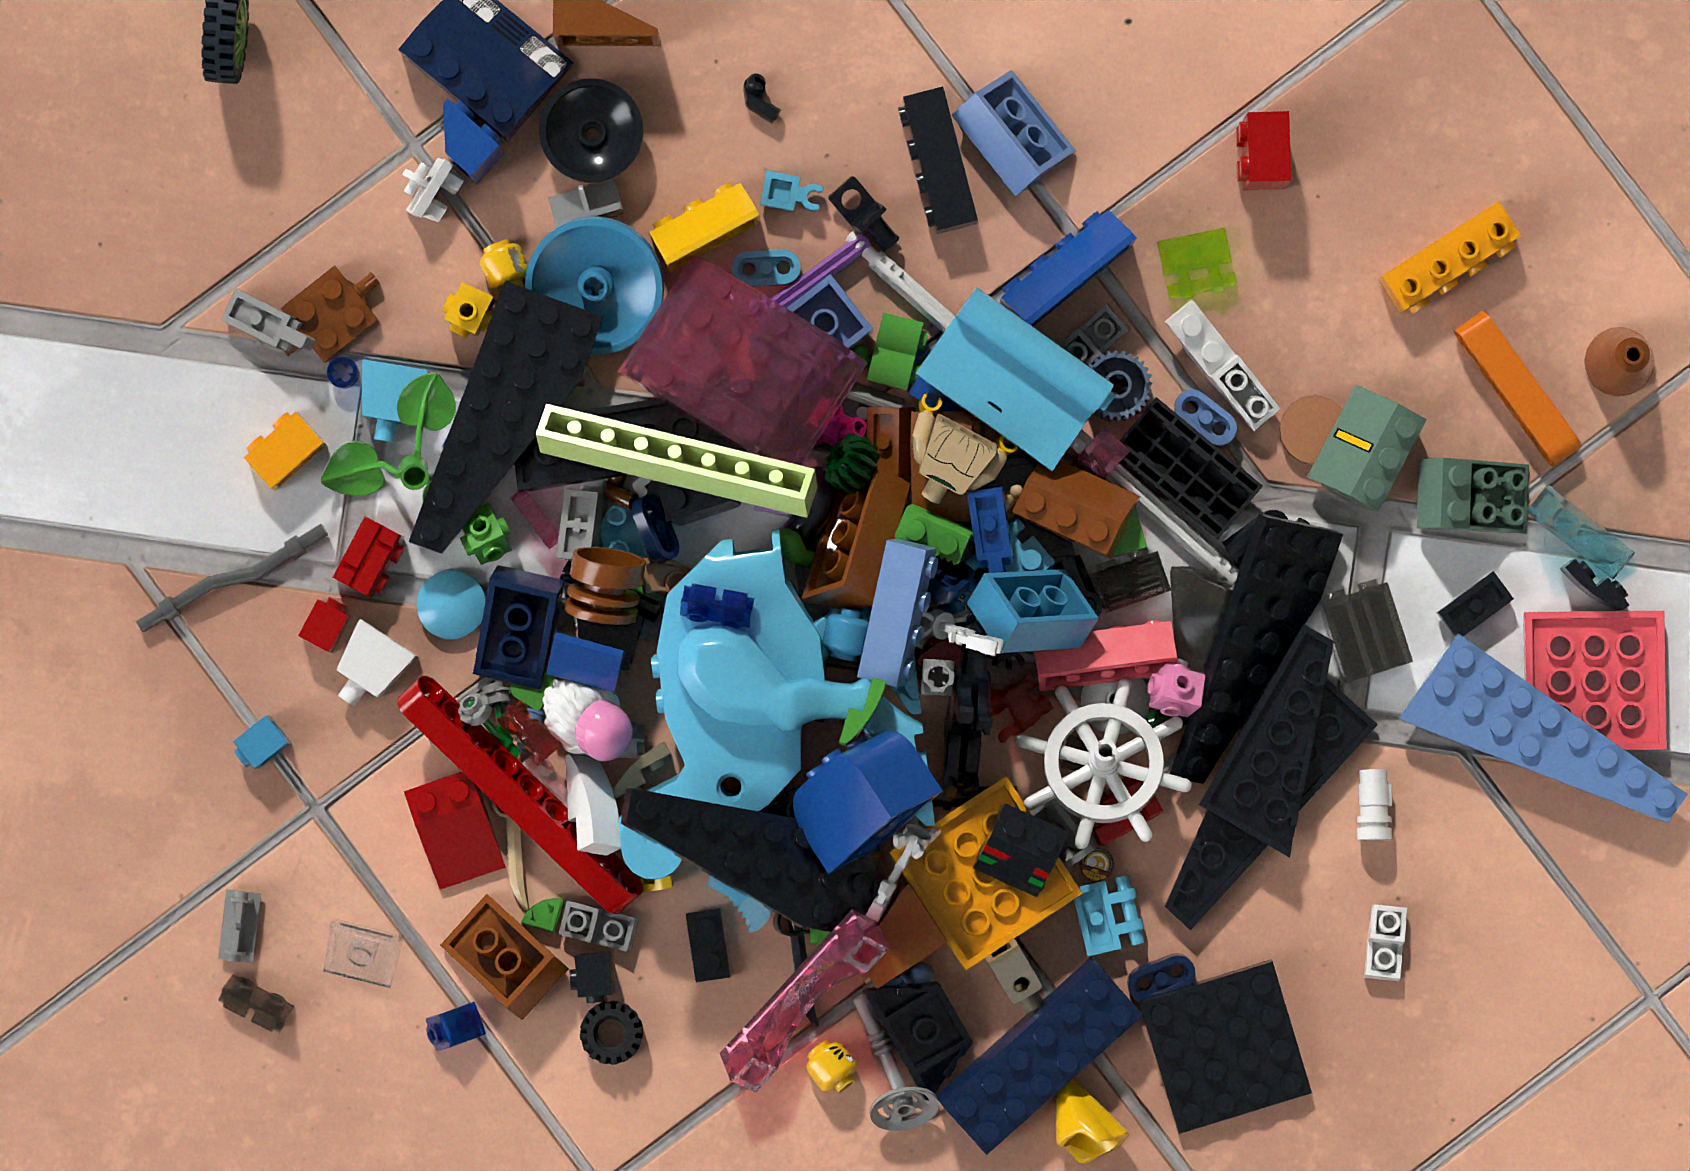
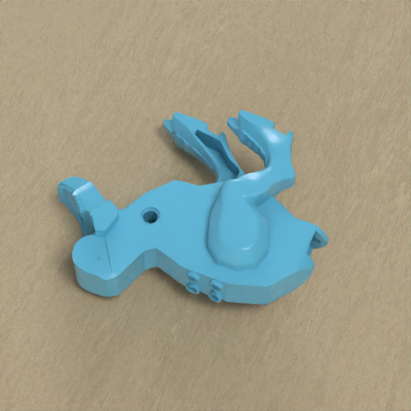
M780 529L771 530L773 548L736 552L733 539L721 540L667 594L657 654L651 658L653 678H660L661 689H657L656 692L658 713H665L666 723L685 765L678 775L647 791L760 811L769 805L801 770L802 726L818 719H846L849 708L863 711L871 685L870 680L862 678L852 684L826 681L825 661L829 657V650L822 644L828 616L834 613L841 614L842 609L831 608L820 617L812 619L786 575ZM872 606L859 610L863 612L861 618L869 621ZM915 668L914 675L907 682V685L890 687L911 714H921L917 670ZM882 696L876 711L864 728L865 733L870 738L887 730L896 731L905 736L915 749V735L923 734L922 723L904 714L884 696ZM926 750L917 751L928 767ZM726 777H735L740 781L741 788L735 791L729 790L724 786L723 780ZM932 801L915 815L926 826H935ZM621 815L618 820L621 850L625 864L630 870L645 879H661L674 872L682 859L660 844H655L620 824ZM709 875L706 887L711 886L712 890L717 889L718 893L723 892L724 897L729 896V901H734L733 906H739L737 912L743 911L741 918L746 917L747 919L745 925H749L748 933L756 932L769 920L771 911L763 907V904L749 896H744Z

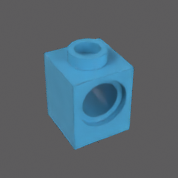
M269 715L264 716L233 741L238 747L234 751L236 756L244 766L252 765L254 769L262 767L291 744V741Z

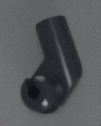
M758 73L751 74L743 85L745 105L749 110L773 124L781 109L766 100L765 78Z

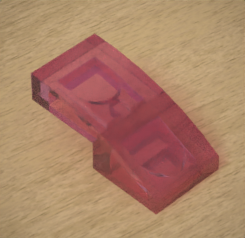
M1104 427L1070 465L1104 480L1130 450Z

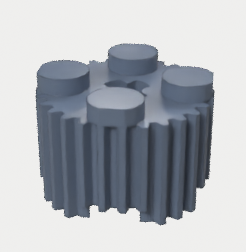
M1114 350L1113 353L1107 351L1105 355L1100 354L1098 359L1095 358L1092 364H1089L1088 367L1108 381L1114 378L1117 382L1123 381L1125 383V387L1121 389L1123 394L1118 395L1116 392H1113L1115 397L1104 411L1098 408L1095 411V416H1099L1100 419L1108 422L1114 420L1119 422L1121 418L1123 421H1126L1128 417L1133 418L1136 414L1140 413L1146 406V402L1150 399L1148 395L1152 392L1149 389L1152 386V382L1149 381L1152 375L1147 374L1149 368L1143 367L1144 361L1139 362V357L1137 356L1132 358V353L1125 355V351H1122L1118 354L1117 350Z

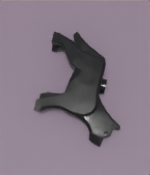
M975 622L968 628L974 630L975 634L987 636L979 622ZM963 643L959 667L954 671L953 693L949 697L944 721L942 796L955 798L958 789L957 783L963 784V795H977L982 731L984 735H990L993 718H991V674L987 670V654L966 648V644Z

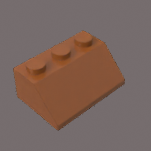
M1060 460L1053 471L1038 463L1027 479L1012 512L1022 520L1111 560L1140 496Z

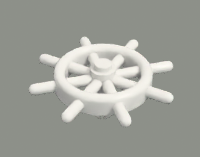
M1127 678L1119 681L1113 704L1098 703L1081 708L1077 706L1065 686H1058L1055 690V695L1067 716L1057 724L1048 741L1027 735H1019L1016 738V745L1018 747L1045 755L1044 773L1048 786L1027 797L1024 800V807L1027 810H1034L1055 798L1068 812L1081 818L1075 838V846L1079 849H1085L1088 846L1094 822L1112 823L1127 818L1139 838L1144 842L1150 841L1153 834L1140 811L1151 801L1158 787L1162 786L1181 792H1188L1192 787L1191 782L1186 778L1163 773V751L1159 740L1181 729L1183 726L1182 719L1180 717H1173L1152 728L1143 717L1126 708L1132 689V682ZM1108 721L1103 740H1097L1088 723ZM1121 725L1137 735L1135 739L1116 748ZM1076 730L1089 752L1064 746L1063 744L1068 736ZM1146 749L1149 768L1123 762V760ZM1058 758L1085 766L1062 778ZM1119 775L1144 781V784L1131 797ZM1092 778L1086 801L1078 798L1070 791V789ZM1106 782L1119 803L1099 805Z

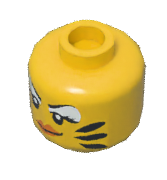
M825 1040L808 1053L807 1058L809 1061L806 1064V1071L822 1091L829 1092L836 1089L838 1093H841L855 1082L852 1075L856 1072L858 1064L841 1042L831 1043L829 1040Z

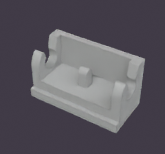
M565 489L556 558L572 561L575 549L602 547L600 529L608 502L604 494Z

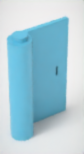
M978 287L968 297L915 373L1051 471H1053L1091 414L1098 408L1104 411L1115 397V394L1111 391L1114 384Z

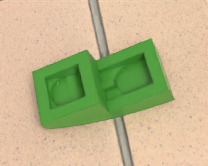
M873 677L863 711L849 708L839 741L840 745L847 746L868 724L883 696L887 681Z

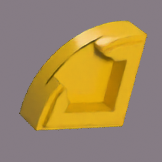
M672 874L661 879H645L639 876L643 884V891L673 888Z

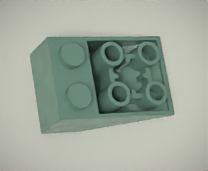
M1455 458L1419 459L1417 528L1526 534L1529 464Z

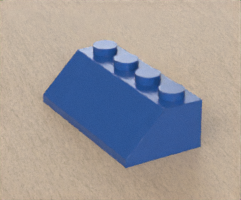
M1107 210L1101 215L1096 211L1082 223L1085 229L1074 237L1072 233L1066 235L1055 245L1058 249L1055 254L1050 258L1042 255L1028 267L1031 270L1028 276L1023 280H1020L1017 276L1001 289L1005 294L1001 297L1000 302L1032 327L1039 323L1133 246L1137 237L1112 212Z

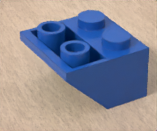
M447 99L443 103L445 153L450 161L477 185L503 157L504 153L500 147L503 142L486 124L480 128L474 123L477 120L474 116L475 114L460 100L454 104Z

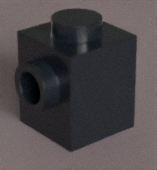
M611 951L576 954V969L569 970L571 990H577L578 997H586V1003L607 1002V995L614 994Z

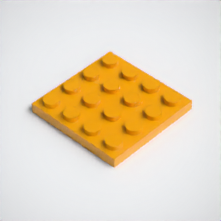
M1007 776L937 820L935 826L925 828L929 831L932 828H938L941 830V833L927 846L920 858L915 859L910 856V861L905 871L902 872L947 940V944L964 970L969 969L1083 894L1059 856L1037 897L973 869V865L1001 804L1006 803L1031 814L1024 807V802ZM907 846L901 849L894 848L889 852L895 863H897Z

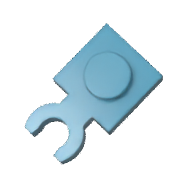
M766 170L760 206L794 212L796 203H801L806 210L816 212L819 211L820 205L810 203L807 197L811 192L822 193L823 187L817 184H810L805 188L799 187L800 177Z

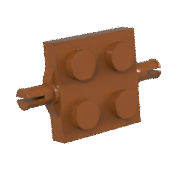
M334 265L281 307L283 312L297 318L296 320L302 323L300 332L316 339L312 349H314L324 363L379 320L368 307L364 296L380 284L376 278L365 286L375 277L372 272L355 285L347 280ZM292 345L290 351L285 350L284 352L289 357L299 347Z

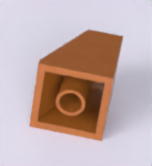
M908 882L901 885L888 909L884 912L879 923L857 955L860 964L855 967L867 986L873 982L877 989L948 943Z

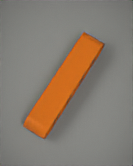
M1481 310L1454 330L1457 340L1550 466L1554 468L1582 448V444L1574 431L1486 312Z

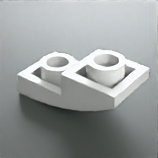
M1372 904L1364 978L1390 981L1400 980L1407 908Z

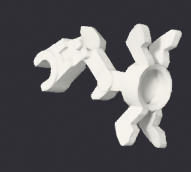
M940 609L933 610L930 613H922V616L926 619L925 625L922 626V638L929 634L941 640L948 638L949 643H954L955 641L957 645L966 644V648L977 650L984 654L993 656L996 653L1001 654L1003 639L975 634L974 630L955 626V623L966 622L969 610L960 611L958 614H950Z
M916 816L910 819V823L906 825L903 833H898L893 837V844L897 849H901L904 846L907 847L898 859L895 869L888 880L883 879L881 881L878 895L866 914L868 919L877 924L884 911L890 905L892 892L897 888L895 883L900 874L905 871L910 861V856L915 859L920 858L927 846L941 833V830L938 828H932L929 831L918 825L919 819Z

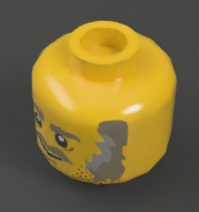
M506 239L483 249L484 255L479 263L490 288L502 289L505 281L521 287L524 286L522 280L525 279L528 262L519 244L510 243L509 239Z

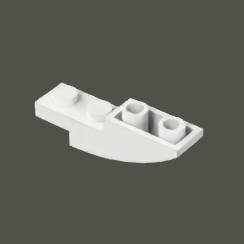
M1190 300L1164 321L1196 366L1253 431L1280 410V407L1239 355L1233 352L1194 301Z

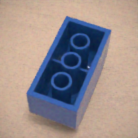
M887 730L868 740L866 736H862L847 747L849 750L843 753L840 749L831 752L821 760L823 764L806 774L808 780L796 791L793 799L795 819L799 828H803L808 843L828 874L880 847L942 792L941 787L915 747L902 734Z

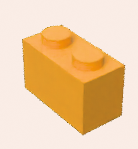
M296 411L292 415L286 412L272 425L275 430L266 438L261 435L251 442L246 448L249 453L243 457L265 483L275 491L327 445Z

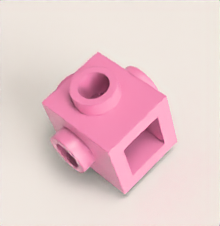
M1166 664L1158 672L1152 674L1147 687V692L1151 694L1149 707L1159 709L1162 714L1167 716H1183L1188 718L1201 707L1205 675L1187 670V667L1182 664Z

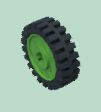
M205 0L206 8H204L203 14L204 22L202 24L203 35L201 44H203L201 57L203 58L204 80L215 83L237 84L241 80L246 58L249 0Z

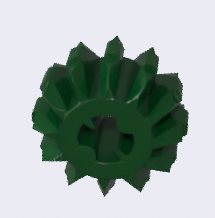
M848 433L844 438H839L837 445L831 448L830 455L825 458L827 462L823 467L825 480L832 487L845 493L854 494L858 489L865 488L866 482L872 479L873 472L878 469L876 465L880 459V454L877 452L878 447L872 444L871 440L858 434Z

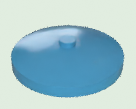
M588 216L561 224L541 240L529 260L525 275V288L603 316V321L590 355H604L618 352L631 346L650 329L662 305L664 276L655 251L640 233L614 219Z

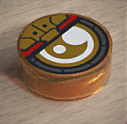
M1097 847L1079 861L1082 874L1092 881L1107 879L1112 874L1115 865L1112 854L1103 847Z

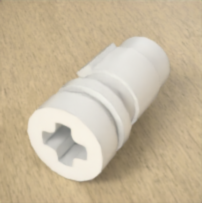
M1359 770L1358 799L1360 816L1357 817V823H1360V828H1357V840H1392V828L1388 827V823H1392V817L1388 816V806H1392V784H1387V770Z

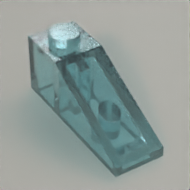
M1549 484L1527 510L1544 528L1613 580L1635 554L1633 550Z

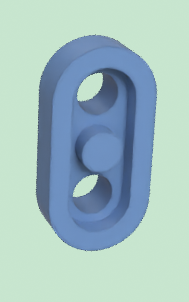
M1195 389L1186 390L1175 400L1174 412L1215 446L1226 445L1235 437L1237 432L1235 419L1201 391ZM1189 401L1195 402L1198 407L1197 412L1194 414H1189L1185 410V404ZM1214 423L1224 425L1225 431L1222 435L1213 433L1212 426Z

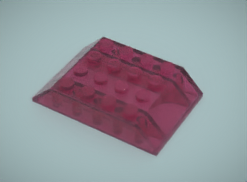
M692 256L618 370V373L743 451L802 466L867 365V362L828 333L717 265Z

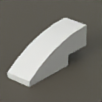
M571 753L567 754L568 821L576 823L577 850L607 856L621 849L618 824L619 815L612 787L605 770L598 760Z

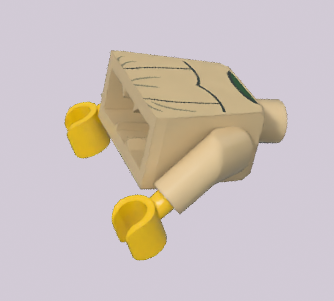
M926 393L919 402L921 413L918 414L912 434L913 458L920 464L919 473L929 478L921 494L926 499L940 504L947 489L963 495L966 490L975 491L994 481L1006 463L1007 456L1015 452L1018 447L1012 444L1010 449H1007L1003 445V436H999L995 442H992L939 413L937 414L942 405L941 398H938L936 407L930 408L925 403L928 394Z

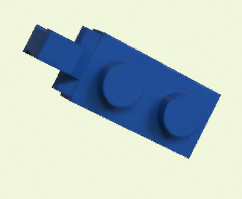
M1003 486L977 489L975 491L969 490L967 497L977 561H980L981 568L989 567V573L1006 572L1005 565L1013 564V550Z

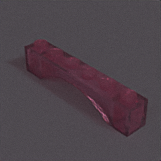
M852 909L719 1054L730 1081L756 1093L778 1070L783 1053L792 1034L813 1004L841 981L855 975L868 973L890 948L877 921Z

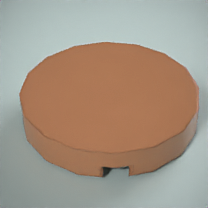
M1318 395L1302 397L1290 404L1282 415L1279 427L1280 440L1287 453L1299 462L1314 464L1342 408L1330 398Z

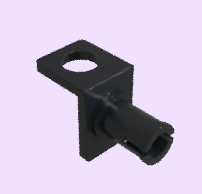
M849 177L828 196L829 201L850 226L859 232L866 230L883 252L890 249L899 240L900 237L895 234L881 217L887 209L872 198L856 177ZM854 189L860 194V204L854 209H847L842 204V196L847 190Z

